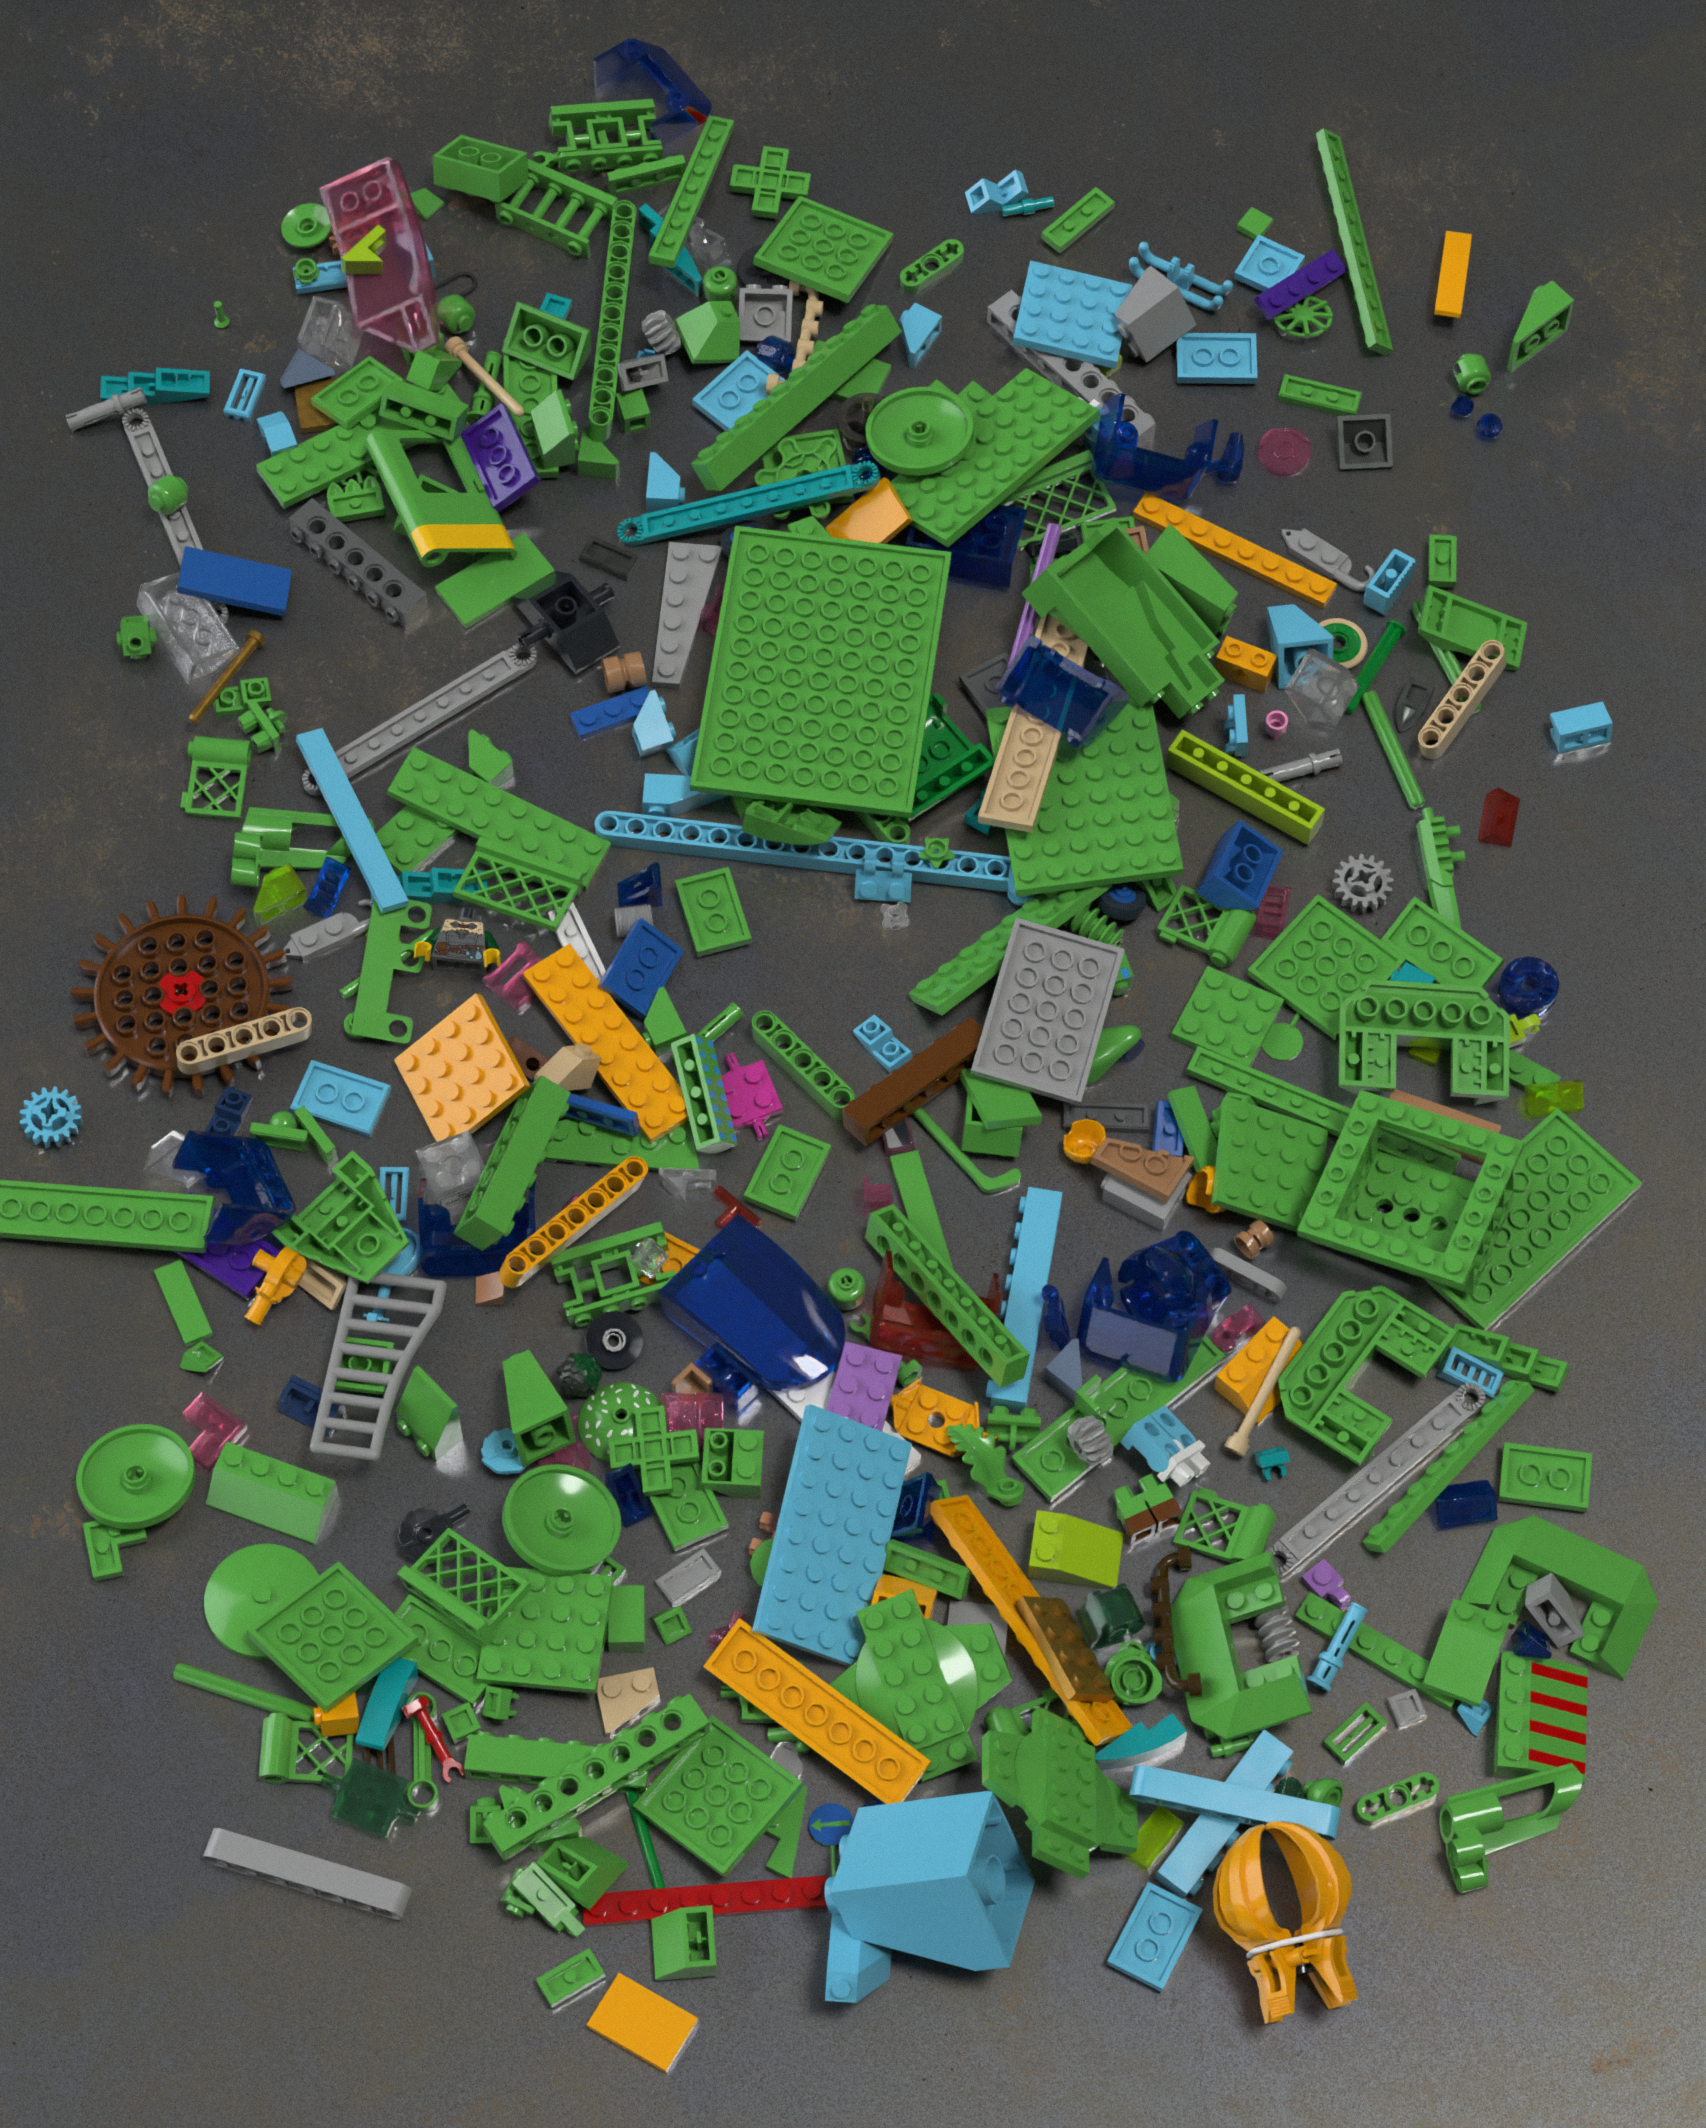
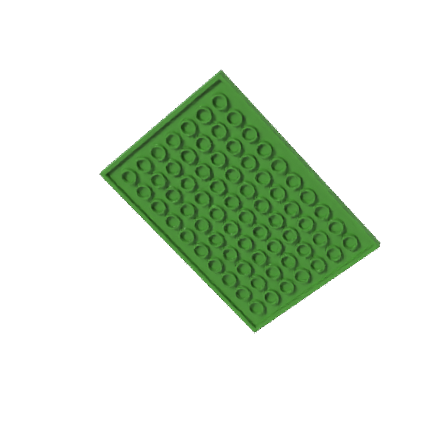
M735 526L693 764L690 791L912 818L952 552Z

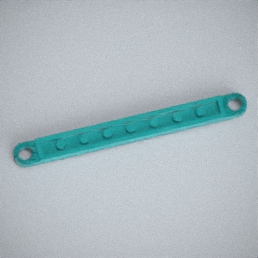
M863 461V463L860 462L852 466L837 467L642 514L640 517L628 518V520L624 519V522H620V526L617 527V534L624 545L630 547L870 490L878 485L880 473L877 466L870 461ZM865 471L873 472V477H870L871 479H868V481L859 479L860 475ZM634 527L638 529L632 538L631 536L629 538L625 537L624 534L629 528Z

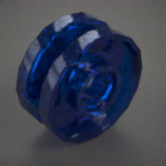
M1527 956L1510 962L1503 970L1499 983L1498 997L1501 1006L1508 1014H1515L1517 1019H1524L1533 1014H1537L1540 1019L1547 1015L1554 1007L1560 983L1557 972L1549 963L1540 958ZM1523 986H1531L1534 991H1526Z

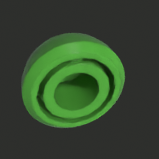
M1323 1778L1317 1781L1309 1780L1305 1784L1302 1793L1307 1800L1339 1807L1343 1798V1785L1340 1781L1332 1778Z

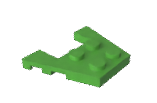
M806 1786L764 1833L779 1841L766 1864V1870L784 1879L792 1878L808 1791Z

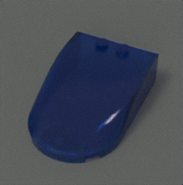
M739 1214L658 1291L665 1316L748 1380L760 1387L774 1391L797 1387L799 1390L805 1389L826 1378L841 1360L846 1342V1331L843 1316L837 1305L791 1256Z

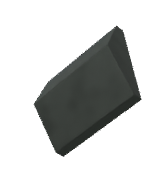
M1391 413L1337 416L1336 447L1339 470L1393 467Z

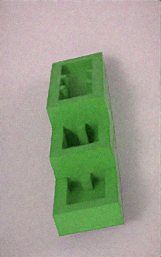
M1455 1323L1453 1329L1457 1331V1334L1449 1349L1454 1346L1504 1372L1503 1375L1560 1393L1570 1369L1568 1362L1541 1356L1538 1349L1512 1343L1508 1336Z

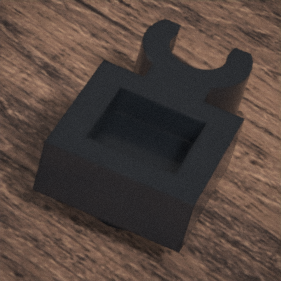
M1072 533L1060 535L1055 555L1070 554L1072 549L1078 547L1077 538ZM1043 540L1028 542L1029 553H1032V556L1039 555Z

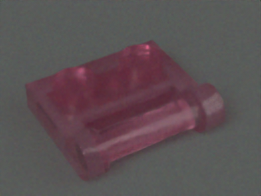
M520 941L515 946V951L501 963V967H497L492 973L488 972L482 978V981L491 991L520 1013L537 997L523 978V972L543 959L532 951L527 943ZM523 958L528 961L505 985L499 982Z

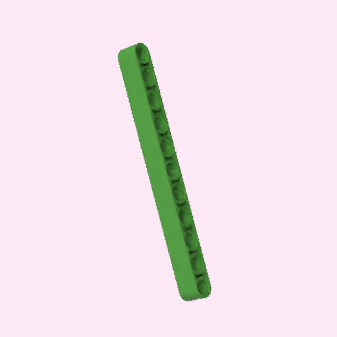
M626 200L616 202L612 211L587 435L596 442L608 440L612 430L618 377L617 365L620 360L636 219L635 205Z

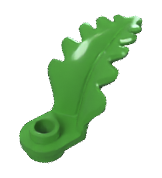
M960 1423L946 1428L947 1436L952 1437L950 1439L951 1442L957 1444L955 1448L966 1453L962 1457L963 1462L973 1466L970 1471L971 1478L983 1485L987 1496L999 1500L1005 1506H1014L1023 1500L1025 1493L1024 1485L1015 1479L1007 1477L1005 1473L1006 1449L1004 1446L994 1447V1434L991 1433L983 1438V1427L979 1426L973 1431L972 1424H967L963 1428V1424Z

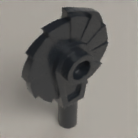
M463 1504L451 1512L441 1515L437 1514L436 1510L425 1509V1507L416 1509L413 1512L409 1511L399 1524V1534H397V1537L402 1545L399 1549L413 1561L417 1562L447 1528L451 1529L455 1522L470 1514L469 1508L466 1504ZM452 1539L443 1547V1553L450 1546Z

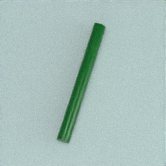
M625 1787V1795L653 1888H666L646 1819L633 1807L639 1796L634 1787Z

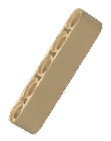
M1489 640L1481 645L1420 730L1418 741L1420 751L1425 758L1437 759L1444 754L1506 666L1505 650L1499 641ZM1492 654L1499 655L1496 659H1487ZM1475 676L1484 677L1482 680L1479 681L1472 680V678ZM1461 697H1467V698H1469V699H1468L1467 701H1465V702H1457V701H1456L1458 698H1461ZM1446 718L1453 719L1451 723H1441ZM1429 740L1438 741L1434 745H1426V742Z
M296 1007L186 1040L180 1043L176 1050L178 1068L184 1074H196L304 1041L309 1038L312 1032L311 1014L305 1008ZM296 1021L306 1023L302 1028H296L292 1024ZM269 1029H275L279 1032L275 1036L265 1034ZM242 1037L252 1040L244 1045L237 1042ZM217 1045L224 1048L219 1053H214L210 1049ZM187 1054L197 1056L193 1061H185L183 1059Z

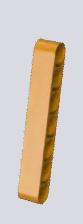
M630 1156L511 1251L506 1256L499 1270L498 1276L501 1283L510 1288L522 1285L635 1193L648 1173V1165L645 1160L637 1156ZM530 1251L537 1253L539 1256L532 1254ZM510 1267L517 1269L519 1272L512 1270Z

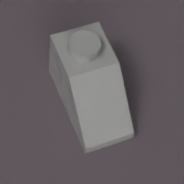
M1553 1573L1527 1585L1525 1606L1558 1648L1584 1636V1631L1570 1596Z

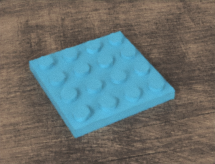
M1030 261L1012 344L1115 369L1122 341V335L1117 329L1119 322L1115 313L1132 290L1133 285Z

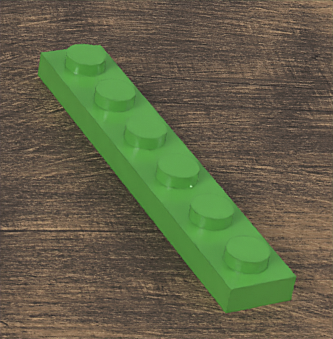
M1309 1592L1295 1614L1294 1620L1332 1641L1346 1612ZM1363 1622L1361 1623L1347 1649L1348 1652L1409 1688H1416L1418 1693L1448 1711L1452 1709L1457 1699L1422 1686L1430 1665L1429 1661Z

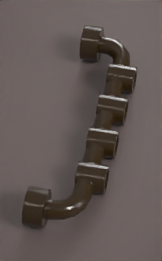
M1190 1545L1178 1546L1177 1553L1169 1554L1161 1559L1157 1565L1156 1577H1150L1152 1595H1158V1602L1152 1603L1154 1621L1160 1620V1628H1154L1156 1646H1162V1653L1156 1654L1158 1671H1164L1166 1683L1172 1689L1179 1692H1189L1190 1698L1202 1697L1200 1673H1189L1188 1680H1181L1176 1676L1168 1570L1176 1564H1179L1180 1570L1192 1569Z

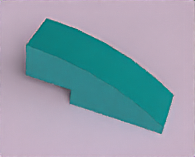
M398 1658L380 1672L365 1708L356 1736V1744L382 1751L385 1750L404 1715L401 1708L406 1705L407 1699L418 1680L417 1662Z
M1173 1713L1149 1730L1140 1721L1096 1753L1095 1761L1101 1770L1133 1766L1152 1760L1185 1742L1187 1730Z

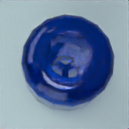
M770 335L759 342L756 348L757 359L777 374L784 373L792 368L796 353L791 342L775 335Z

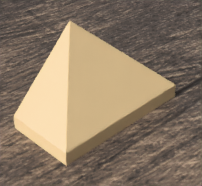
M305 1257L307 1267L299 1285L329 1309L335 1310L347 1286L345 1274Z

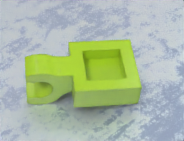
M1515 1014L1510 1015L1509 1048L1525 1043V1034L1532 1035L1540 1031L1539 1025H1541L1537 1014L1530 1015L1519 1021Z

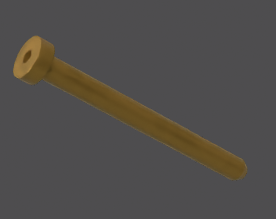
M251 630L247 634L246 644L190 714L189 721L192 724H196L201 720L256 648H262L266 640L261 633Z

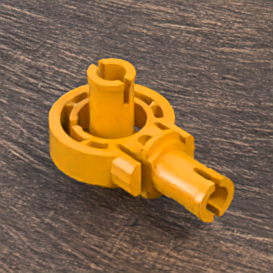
M287 1246L280 1251L276 1258L260 1249L252 1261L253 1266L260 1268L267 1274L260 1288L255 1287L257 1297L244 1317L261 1326L271 1305L280 1303L283 1297L289 1296L297 1288L306 1270L307 1262L305 1257Z

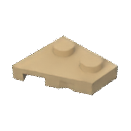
M654 1667L599 1678L597 1695L606 1737L612 1736L617 1728L627 1721H632L639 1715L641 1710L649 1708L660 1699Z

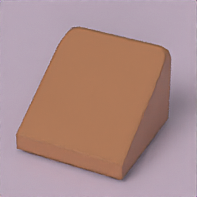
M499 1271L476 1277V1306L505 1305V1285L499 1280Z

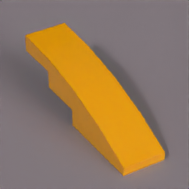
M1446 231L1435 303V315L1461 317L1472 234Z

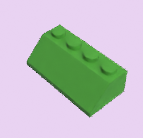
M226 1441L214 1467L206 1506L315 1545L338 1496V1490L335 1480Z

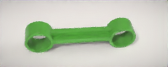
M417 1692L411 1695L406 1705L424 1695L427 1696L433 1707L429 1715L434 1721L437 1717V1705L433 1696L426 1692ZM413 1715L409 1717V1720L413 1723L414 1782L410 1784L407 1796L409 1804L414 1811L428 1813L434 1810L439 1802L437 1787L432 1782L431 1743L427 1744L425 1740L427 1735L418 1718ZM427 1787L433 1791L434 1797L431 1802L420 1805L413 1801L412 1795L418 1788Z

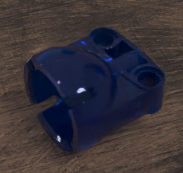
M1185 1230L1179 1231L1174 1237L1136 1250L1122 1262L1118 1272V1282L1126 1284L1134 1279L1132 1284L1120 1289V1297L1130 1317L1138 1325L1146 1329L1167 1330L1203 1314L1216 1313L1232 1291L1231 1285L1223 1271L1204 1245L1193 1233Z

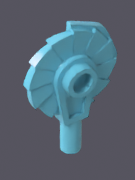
M509 1428L499 1430L498 1432L495 1430L488 1438L485 1437L483 1448H481V1455L483 1457L481 1462L492 1471L507 1475L520 1473L528 1466H522L520 1463L512 1430H509Z

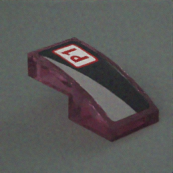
M907 1117L881 1136L887 1156L915 1150Z

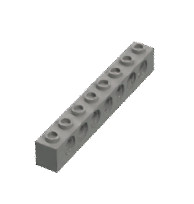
M1010 290L988 306L987 322L1052 383L1076 397L1082 398L1088 404L1095 399L1100 403V407L1107 411L1108 417L1120 426L1126 423L1124 422L1125 420L1130 421L1127 423L1134 428L1133 454L1154 439L1156 423L1152 416L1144 413L1130 396L1123 394L1112 379H1107L1100 372L1096 364L1012 344L1022 296H1018L1014 291Z

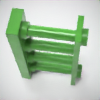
M528 159V182L519 188L509 204L504 202L495 203L496 218L505 225H512L562 247L573 255H580L589 259L591 252L588 237L601 217L612 220L613 206L618 202V199L615 196ZM533 187L546 191V194L532 214L519 209ZM560 197L569 201V204L554 225L543 220L542 217L554 199ZM583 207L592 211L577 235L566 230L565 227L577 209Z

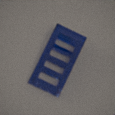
M326 856L305 901L304 909L324 919L329 918L337 905L352 868ZM327 869L330 870V871H332V872H334V873H336V874H338V875H340L341 878H338V877H336V876H334V875H332V874L326 872ZM323 879L326 880V881H328V882H330V883H332V884H334V885H336L337 887H335V886H333V885H331V884H329V883L323 881ZM319 889L322 890V891H324V892H326V893H328V894H330V895H332V897L329 896V895H327V894H325V893H323V892H321V891H319Z

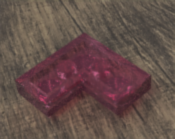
M201 1392L183 1412L184 1418L203 1431L189 1449L194 1461L208 1472L216 1465L226 1441L235 1444L248 1429L244 1422L204 1392Z

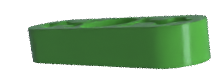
M948 239L903 269L900 273L901 289L908 294L918 293L959 265L964 257L963 244L958 240ZM929 262H934L939 265V268L930 271L925 268V265Z
M1422 1772L1365 1795L1358 1801L1356 1817L1362 1824L1372 1826L1429 1803L1437 1796L1439 1781L1433 1774ZM1423 1781L1425 1785L1431 1784L1428 1794L1424 1790L1418 1791L1414 1795L1415 1800H1412L1411 1792L1419 1788L1420 1782ZM1393 1792H1401L1406 1798V1803L1402 1806H1395L1390 1802L1389 1795ZM1380 1798H1383L1384 1806L1377 1808L1374 1816H1371L1370 1813H1363L1366 1804L1374 1808L1380 1805Z

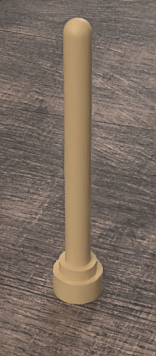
M452 337L446 342L444 352L462 360V363L517 417L524 415V408L468 354V346L460 337Z
M1292 1327L1289 1330L1238 1432L1228 1436L1224 1448L1232 1453L1245 1457L1250 1447L1248 1445L1250 1441L1248 1436L1301 1335V1330L1298 1327Z

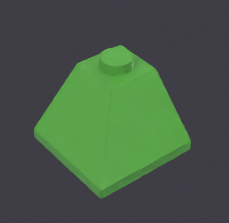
M708 301L674 320V325L692 364L733 363L739 357L740 319L731 301Z

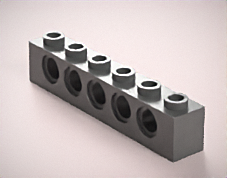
M313 498L289 517L292 537L299 543H305L316 558L324 559L334 573L342 574L353 589L361 590L372 605L380 606L391 621L395 623L398 621L406 628L428 608L426 592Z

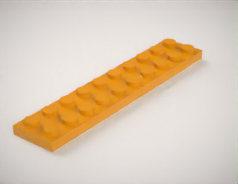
M968 1495L934 1500L927 1507L934 1523L942 1529L949 1539L951 1547L959 1553L966 1563V1567L971 1570V1574L975 1576L982 1586L984 1594L995 1604L1001 1618L1012 1628L1018 1642L1029 1652L1035 1666L1046 1676L1052 1690L1063 1700L1069 1714L1080 1724L1086 1738L1094 1746L1113 1742L1131 1729L1133 1726L1113 1698L1109 1702L1068 1701L1016 1605V1602L1022 1596L1040 1597Z

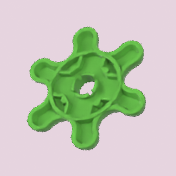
M825 437L818 442V445L813 450L803 451L799 449L795 439L784 438L778 444V451L782 455L781 464L774 469L764 468L759 470L755 474V482L758 486H763L833 469L834 467L830 465V459L836 453L837 443L833 438ZM827 500L795 507L802 508L808 506L811 514L818 519H825L830 513V504ZM794 508L774 512L772 515L778 519H785Z

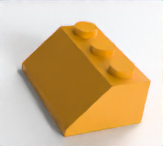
M1275 1316L1216 1375L1214 1389L1245 1415L1252 1405L1290 1330ZM1300 1339L1295 1344L1281 1374L1303 1346ZM1278 1380L1255 1423L1257 1425L1282 1401Z

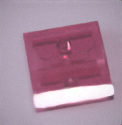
M663 1392L660 1394V1406L664 1405L667 1432L696 1429L699 1453H703L705 1428L723 1429V1394L699 1392L693 1394Z

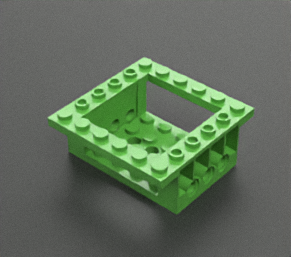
M1360 1090L1297 1229V1235L1309 1239L1311 1242L1474 1294L1514 1201V1170L1524 1149V1141ZM1378 1125L1484 1158L1485 1161L1476 1182L1378 1151ZM1386 1204L1392 1207V1211L1383 1214L1378 1212L1377 1208L1380 1205ZM1409 1213H1414L1420 1218L1416 1222H1408L1404 1217ZM1436 1222H1442L1447 1227L1443 1231H1435L1431 1226Z

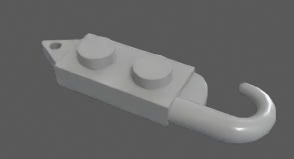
M1305 528L1302 531L1282 529L1281 535L1288 546V553L1331 580L1335 579L1355 591H1365V587L1376 574L1370 566L1366 565L1365 570L1369 573V579L1365 582H1359L1349 576L1352 563L1348 555Z
M364 899L358 902L359 906H373L371 899ZM340 912L291 934V940L284 948L286 958L302 959L305 962L354 940L355 936L369 930L370 918L358 922L352 914Z

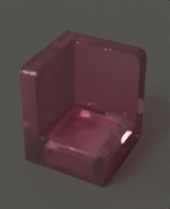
M868 1176L862 1177L864 1216H870V1213L893 1204L891 1184L869 1185Z

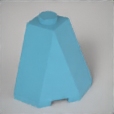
M1295 604L1267 607V632L1271 653L1277 655L1275 674L1278 688L1306 686L1313 680V675L1322 666L1326 668L1333 661V636Z
M832 1914L825 2001L857 2003L890 1979L892 1949L852 1938L841 1915Z

